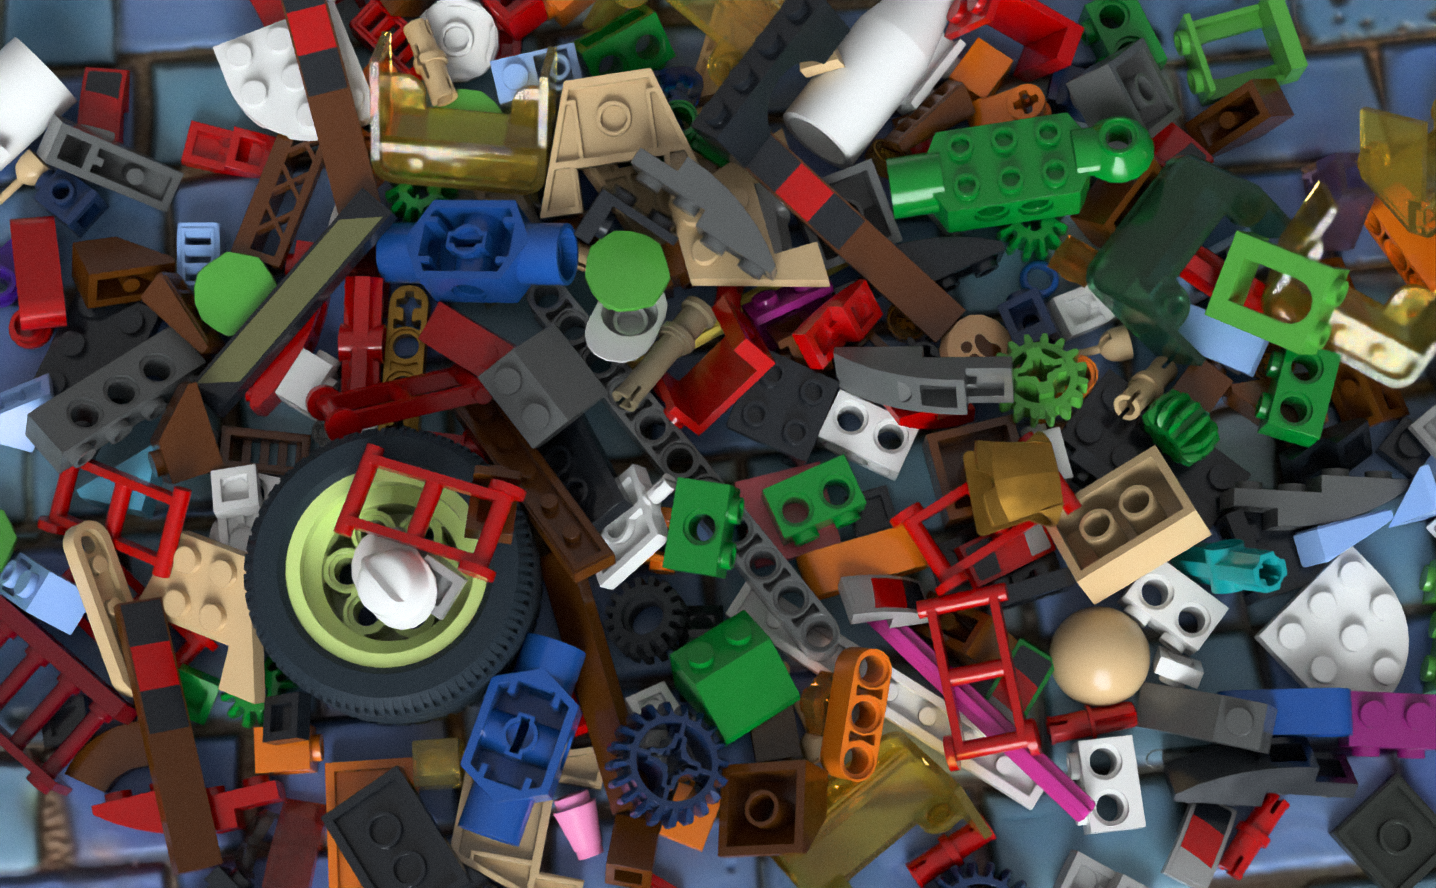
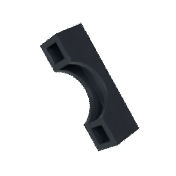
M785 0L776 15L756 37L755 42L739 63L730 71L726 80L710 101L703 106L700 114L690 126L719 156L746 168L771 135L768 123V104L778 80L788 69L801 62L815 61L825 64L849 33L850 28L826 0Z

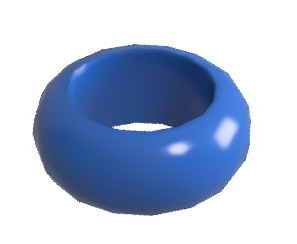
M1035 260L1023 267L1019 276L1021 289H1032L1033 287L1027 279L1028 273L1033 270H1042L1049 275L1051 284L1048 288L1039 291L1044 298H1048L1055 293L1059 284V276L1052 264L1043 260Z

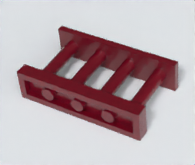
M0 594V648L9 638L15 640L18 635L29 644L24 650L27 655L0 684V712L40 666L46 668L51 663L61 672L56 678L58 681L56 686L13 735L0 725V745L30 771L26 779L35 788L46 795L50 791H54L68 796L73 789L58 776L104 722L109 724L115 719L129 725L137 716L136 708L27 612ZM81 691L93 700L88 706L90 709L89 713L47 761L43 763L26 746L72 694L77 696Z

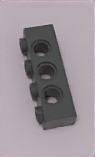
M169 326L27 414L25 436L59 474L71 466L75 468L81 467L91 460L96 450L109 442L116 444L129 435L132 428L145 419L152 421L159 417L168 406L178 384L186 381L193 382L205 369L207 361L190 343ZM157 376L163 379L164 381L156 382L148 379L147 377ZM121 398L126 400L128 403L117 404L113 402L111 399ZM86 421L91 423L93 426L80 427L76 425L74 422Z

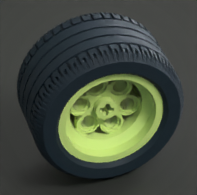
M397 427L381 428V430L377 428L363 430L362 433H351L344 435L342 439L337 438L326 443L324 447H318L310 452L308 457H303L294 464V468L292 470L289 469L279 479L281 482L275 484L268 494L269 498L264 500L259 509V516L254 520L251 528L252 535H249L246 551L248 554H245L244 570L246 573L243 575L244 590L247 591L245 593L247 609L250 610L249 616L252 625L257 629L256 634L261 644L265 647V651L272 661L276 663L277 667L287 677H290V680L341 713L371 723L395 724L397 726H406L412 723L416 725L430 723L432 719L438 721L448 718V714H458L466 710L467 705L472 707L481 701V697L486 694L493 676L509 674V670L511 668L514 669L527 633H534L536 629V619L539 618L541 609L540 601L542 600L543 592L541 582L543 577L535 538L518 502L512 543H498L489 565V569L497 573L493 583L462 573L468 581L445 618L440 620L430 614L423 625L416 629L399 630L391 628L379 619L370 626L360 625L358 617L364 605L358 596L354 583L349 585L341 584L340 573L345 566L352 563L355 549L368 533L354 529L350 538L340 535L333 530L367 443L385 449L382 457L469 483L473 481L476 465H490L479 455L471 452L470 449L460 443H454L449 438L441 435L436 436L435 433L423 430L418 432L416 429L401 428L398 430ZM378 468L359 518L390 528L402 527L407 530L425 482ZM443 488L428 530L434 533V542L474 553L478 540L464 538L470 501L469 495ZM443 557L457 569L458 561Z

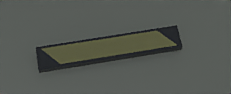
M363 187L193 381L198 384L203 402L218 416L224 418L397 219L391 211Z

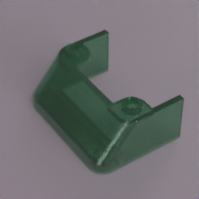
M1178 155L1171 158L1092 259L1086 271V282L1090 291L1156 357H1167V364L1173 361L1175 364L1202 366L1206 359L1178 332L1189 315L1190 299L1184 288L1176 281L1177 277L1224 215L1234 225L1249 227L1252 232L1269 239L1298 238L1302 231L1257 184L1196 155Z

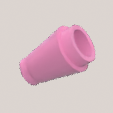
M588 789L579 790L554 800L557 811L553 815L574 852H576L578 860H584L604 852L596 798L590 797Z

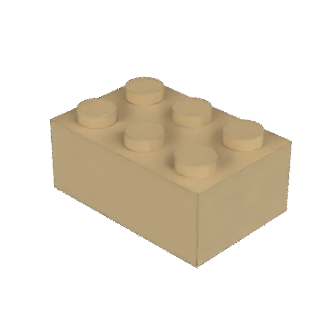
M1156 445L1075 493L1082 507L1068 516L1062 509L1058 524L1055 527L1045 526L1076 582L1094 605L1212 535Z

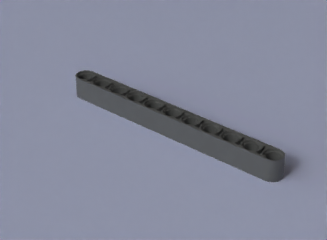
M531 285L527 290L526 295L529 307L542 329L556 323L563 334L572 327H581L586 330L590 317L564 285ZM546 295H555L559 298L558 302L550 308L538 306L541 298ZM584 334L577 340H569L589 367H591L594 361L602 359L589 349ZM611 362V367L607 371L595 373L609 391V394L600 401L661 477L667 473L673 476L676 481L678 477L725 484L683 431L666 417L663 412L664 408L651 392L645 396L634 412L627 411L616 403L612 392L633 371L626 362ZM652 424L661 425L666 429L664 434L656 440H649L642 436L646 427ZM680 457L688 458L693 462L692 467L685 473L677 474L669 469L672 461ZM744 508L743 518L739 525L744 526L748 533L743 540L734 542L737 545L734 568L808 658L815 661H825L833 657L838 651L840 644V628L836 620ZM706 517L699 524L711 538L715 532V522L712 517ZM766 558L774 562L776 568L773 573L765 577L755 575L751 571V567L758 559ZM787 593H796L803 598L804 604L799 610L788 612L780 607V598ZM817 627L827 629L833 637L831 642L824 647H816L810 644L807 640V635L812 629Z

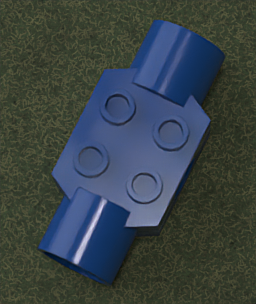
M433 200L417 222H394L376 242V262L381 278H384L386 283H421L436 302L518 303L531 285H570L577 272L579 252L577 236L574 235L575 230L571 224L531 223L516 200Z
M527 633L513 672L491 678L460 763L474 781L457 826L478 835L519 847L534 803L553 800L583 714L580 706L571 697L586 657L584 651L547 636Z

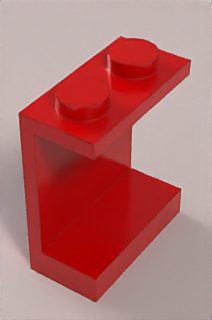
M955 0L947 13L946 19L949 21L944 37L953 40L983 25L992 27L1024 46L1013 76L1028 83L1071 66L1084 27L1037 0Z
M724 296L711 309L725 337L679 381L666 372L653 387L654 392L666 405L663 409L666 417L679 429L687 426L698 436L776 364L756 326H754L747 315Z

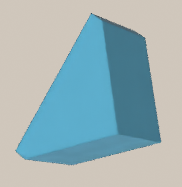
M152 445L114 467L160 487L162 486V476L155 477L148 459V452L153 451ZM99 476L76 491L90 505L109 509L115 482ZM132 490L127 514L152 519L157 500Z

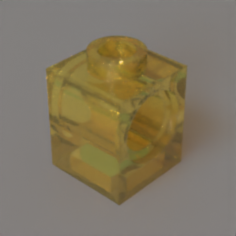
M459 738L412 741L415 788L421 791L462 788L465 777V770L460 765L464 755L463 741Z

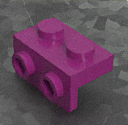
M829 280L830 287H782L777 290H764L754 295L750 302L741 307L743 313L756 326L768 350L775 351L779 347L768 336L765 327L802 310L811 315L832 298L831 293L834 292V288Z
M1351 691L1353 736L1338 738V747H1352V756L1380 757V749H1397V758L1425 759V751L1436 750V694Z

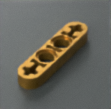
M411 284L403 285L391 295L382 383L426 373L428 345L420 341L418 337L430 318L431 307L427 295L418 286ZM408 297H414L417 304L421 305V308H415L412 312V323L414 327L421 326L420 330L406 326V313L403 308L399 307L400 304H407ZM397 324H400V325H402V326H405V327L396 328ZM402 338H414L419 344L418 352L408 359L398 357L395 354L396 343ZM422 416L403 420L405 428L416 429L419 432L421 430ZM398 421L379 425L378 430H381V428L397 427Z

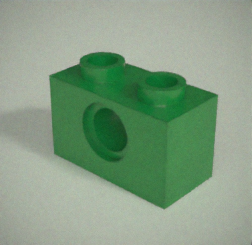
M682 477L677 478L663 568L726 579L727 569H733L737 554V545L732 542L734 526L741 523L744 513V498L739 497L740 489L728 484ZM712 517L715 522V532L708 540L701 541L697 534L698 524L704 518Z

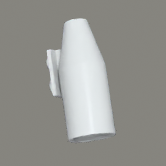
M881 0L861 15L838 46L845 67L813 76L783 114V121L790 133L805 148L828 164L841 169L853 166L895 110L904 115L917 109L935 91L933 87L941 77L944 80L947 79L960 63L961 59L957 56L966 46V43L961 39L955 42L944 37L945 33L943 32L948 22L946 19L948 10L955 0Z
M16 37L0 50V171L47 129L53 114L62 116L77 102L76 98L55 74Z

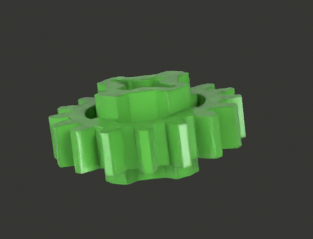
M1047 333L1041 335L1039 342H1033L1030 335L1026 334L1024 335V344L1019 347L1015 342L1010 341L1007 345L1008 355L1004 353H997L996 355L1012 356L1015 385L1014 403H999V410L1001 413L1011 409L1014 410L1013 422L1015 423L1021 421L1023 417L1030 418L1031 428H1036L1039 419H1045L1049 427H1054L1055 416L1057 415L1068 421L1071 419V406L1081 408L1083 393H1087L1088 379L1084 378L1087 372L1086 362H1078L1079 350L1074 348L1066 352L1064 350L1065 339L1063 338L1057 340L1055 344L1048 343ZM1023 362V365L1020 368H1016L1019 364ZM1064 392L1060 397L1055 399L1057 393Z

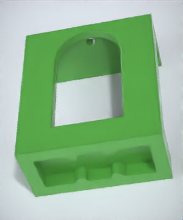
M1260 0L1255 5L1192 21L1190 13H1186L1183 15L1173 35L1176 51L1179 56L1185 57L1189 69L1187 71L1189 89L1193 95H1198L1202 107L1218 102L1251 79L1275 78L1279 86L1298 81L1308 66L1285 0ZM1262 29L1274 65L1222 79H1213L1202 45Z
M1236 231L1204 315L1297 354L1316 355L1318 349H1322L1330 337L1332 326L1329 324L1335 307L1340 306L1347 295L1349 283L1346 279L1350 270L1332 267L1269 242V238L1257 233ZM1259 264L1296 278L1307 285L1311 291L1312 305L1311 310L1304 319L1293 324L1285 323L1243 306Z

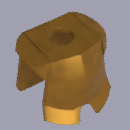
M1037 431L1026 442L975 441L974 451H968L963 455L976 531L979 535L986 536L1026 521H1032L1047 527H1055L1058 524L1064 504L1060 476L1052 443L1043 432Z

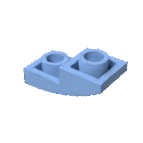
M1184 302L1166 342L1174 347L1218 362L1226 368L1253 377L1269 341L1204 315L1205 309Z

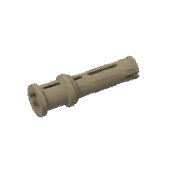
M687 296L681 303L682 310L672 321H666L661 326L659 332L660 339L622 384L612 392L613 399L616 402L622 396L625 397L619 404L620 407L634 412L640 402L677 358L690 354L694 350L695 340L705 329H711L714 326L717 318L705 301L695 296Z

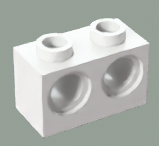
M840 389L819 432L816 445L838 456L844 454L847 460L896 481L919 429L898 425L887 410L874 405L872 401ZM844 414H853L859 418L862 426L856 431H846L839 426L837 419ZM884 432H893L900 438L901 446L894 450L885 449L880 445L878 436Z
M1168 562L1132 582L1117 601L1118 604L1125 608L1123 613L1131 617L1141 628H1145L1148 625L1160 634L1159 641L1168 650L1177 655H1181L1184 652L1188 656L1200 649L1229 609ZM1143 585L1155 586L1160 591L1162 596L1160 605H1150L1143 599ZM1180 612H1189L1194 615L1198 623L1196 633H1188L1180 627L1178 622Z
M1132 735L1082 740L1072 744V752L1066 754L1068 776L1072 780H1076L1077 785L1095 801L1096 805L1101 796H1108L1115 801L1118 809L1115 819L1113 821H1106L1099 816L1095 805L1093 811L1081 822L1075 821L1077 826L1083 825L1084 835L1146 827ZM1094 751H1101L1109 757L1111 768L1107 775H1099L1092 770L1090 756Z

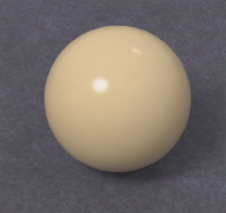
M1094 606L1074 612L1058 626L1050 642L1049 654L1054 665L1052 673L1054 680L1066 695L1084 705L1105 707L1126 701L1139 690L1149 671L1150 648L1144 632L1131 617L1114 608Z

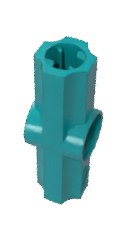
M1228 539L1213 543L1199 542L1171 559L1173 567L1195 583L1210 585L1212 593L1215 594L1234 593L1242 590L1270 593L1280 589L1281 582L1287 575L1285 559L1277 557L1274 551L1245 548L1244 540Z

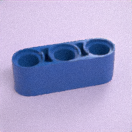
M1349 688L1257 689L1217 692L1220 695L1269 704L1278 709L1272 738L1353 736L1351 689Z

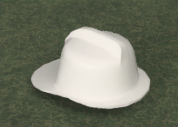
M665 293L661 295L654 306L637 311L616 312L612 309L608 310L598 301L587 322L584 334L589 349L596 356L606 361L617 363L635 361L645 355L653 346L666 318L668 304Z
M371 534L363 537L355 549L351 563L352 580L360 600L367 609L374 613L388 627L399 630L417 627L427 620L435 608L438 595L436 577L430 566L416 548Z

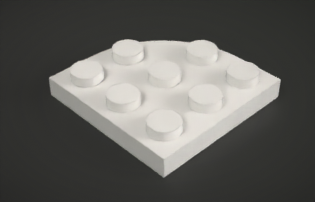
M333 0L328 2L360 125L363 127L382 118ZM286 19L213 47L234 99L253 122L263 129L267 128L273 132L285 135L288 139L300 141L318 140Z
M1353 546L1330 560L1254 636L1302 688H1349L1351 691L1393 693L1404 673L1409 650L1406 617L1395 592L1387 581Z

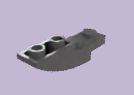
M640 147L631 161L635 172L638 173L636 180L656 194H658L660 189H663L674 196L675 199L672 203L689 216L695 218L698 212L702 214L696 223L698 233L703 236L700 243L719 256H722L727 251L740 260L737 266L746 274L757 280H760L762 275L773 281L778 273L768 245L753 219L727 187L708 170L689 157L686 158L677 171Z
M923 346L834 347L833 354L837 381L840 382L839 388L875 403L916 412L967 415L969 403H1014L1015 385L1012 356L924 357Z
M1326 468L1321 470V475L1306 480V485L1298 483L1279 484L1278 490L1262 489V482L1238 481L1235 482V488L1220 493V511L1243 509V512L1263 513V531L1313 528L1365 513L1392 500L1409 488L1408 479H1392V472L1366 471L1364 472V477L1349 476V469Z

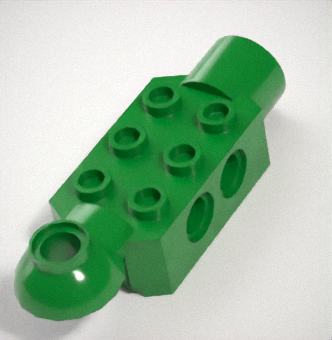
M1067 112L935 132L928 152L886 159L894 219L934 214L949 233L1079 214L1087 197L1090 176H1095L1109 183H1125L1137 179L1148 170L1154 158V142L1149 131L1139 121L1129 117L1110 116L1099 120L1092 127L1081 128ZM1114 141H1121L1128 146L1123 149H1114L1108 144Z

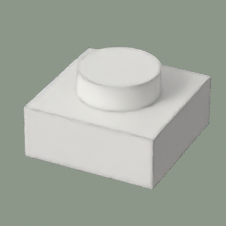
M1158 646L1152 661L1154 673L1160 675L1158 679L1172 687L1184 688L1185 685L1198 689L1204 674L1201 661L1183 654L1177 655L1167 648Z

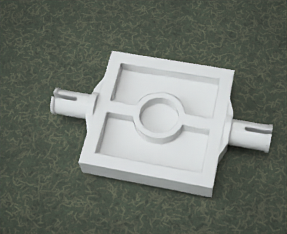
M632 464L619 476L633 507L599 531L602 538L614 552L616 563L596 573L600 587L614 590L667 542L668 528L661 511V504L665 498L676 490L677 481L670 474L665 473L652 486L646 468Z

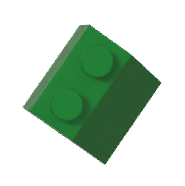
M745 610L740 611L669 655L675 688L697 713H704L703 720L708 726H717L715 734L721 741L726 743L725 746L800 700V694L771 638Z

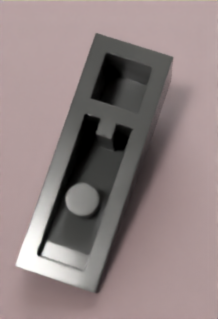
M53 114L37 150L40 158L51 166L164 212H167L184 174L99 132L56 114Z
M1144 682L1141 686L1136 711L1138 718L1136 727L1269 754L1278 709L1265 703Z

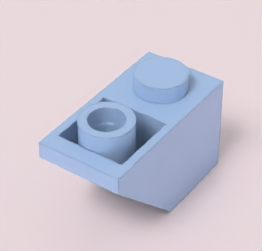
M574 42L490 61L501 109L536 102L561 94L564 81L582 78Z
M21 552L15 560L10 561L5 566L0 575V594L25 612L69 635L73 633L86 612L75 583Z

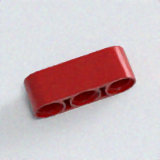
M43 216L9 219L21 330L67 326L55 217Z

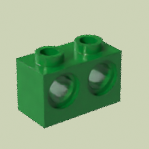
M1095 0L1084 5L1077 24L1084 27L1081 41L1085 46L1090 45L1097 58L1095 64L1136 40L1144 38L1160 71H1162L1168 58L1138 0ZM1100 19H1112L1117 23L1118 28H1107L1101 23Z
M644 3L635 6L573 41L579 65L586 78L651 68L655 74L665 68L667 61L676 57L656 12ZM644 35H649L648 46L644 50L636 52L638 40ZM613 55L612 66L605 72H599L600 62L605 57Z
M1283 347L1279 351L1273 350L1265 372L1266 376L1271 377L1268 393H1261L1254 417L1260 419L1257 433L1307 448L1317 442L1321 437L1342 355L1324 349H1318L1316 355H1300ZM1298 363L1303 365L1309 373V380L1304 381L1296 378L1292 373L1291 364ZM1283 404L1292 406L1298 414V422L1293 423L1284 419L1280 406Z
M844 454L763 489L761 497L783 546L794 542L796 547L803 546L819 538L818 530L834 524L836 529H840L858 521L861 518L859 512L864 511L867 503ZM830 486H839L846 491L848 500L843 504L833 505L824 498L823 492ZM797 503L806 509L808 516L800 523H792L784 517L783 509L789 504Z

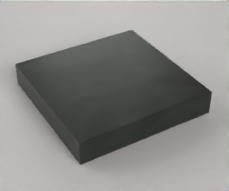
M1398 773L1392 774L1329 833L1378 888H1413L1436 866V814Z

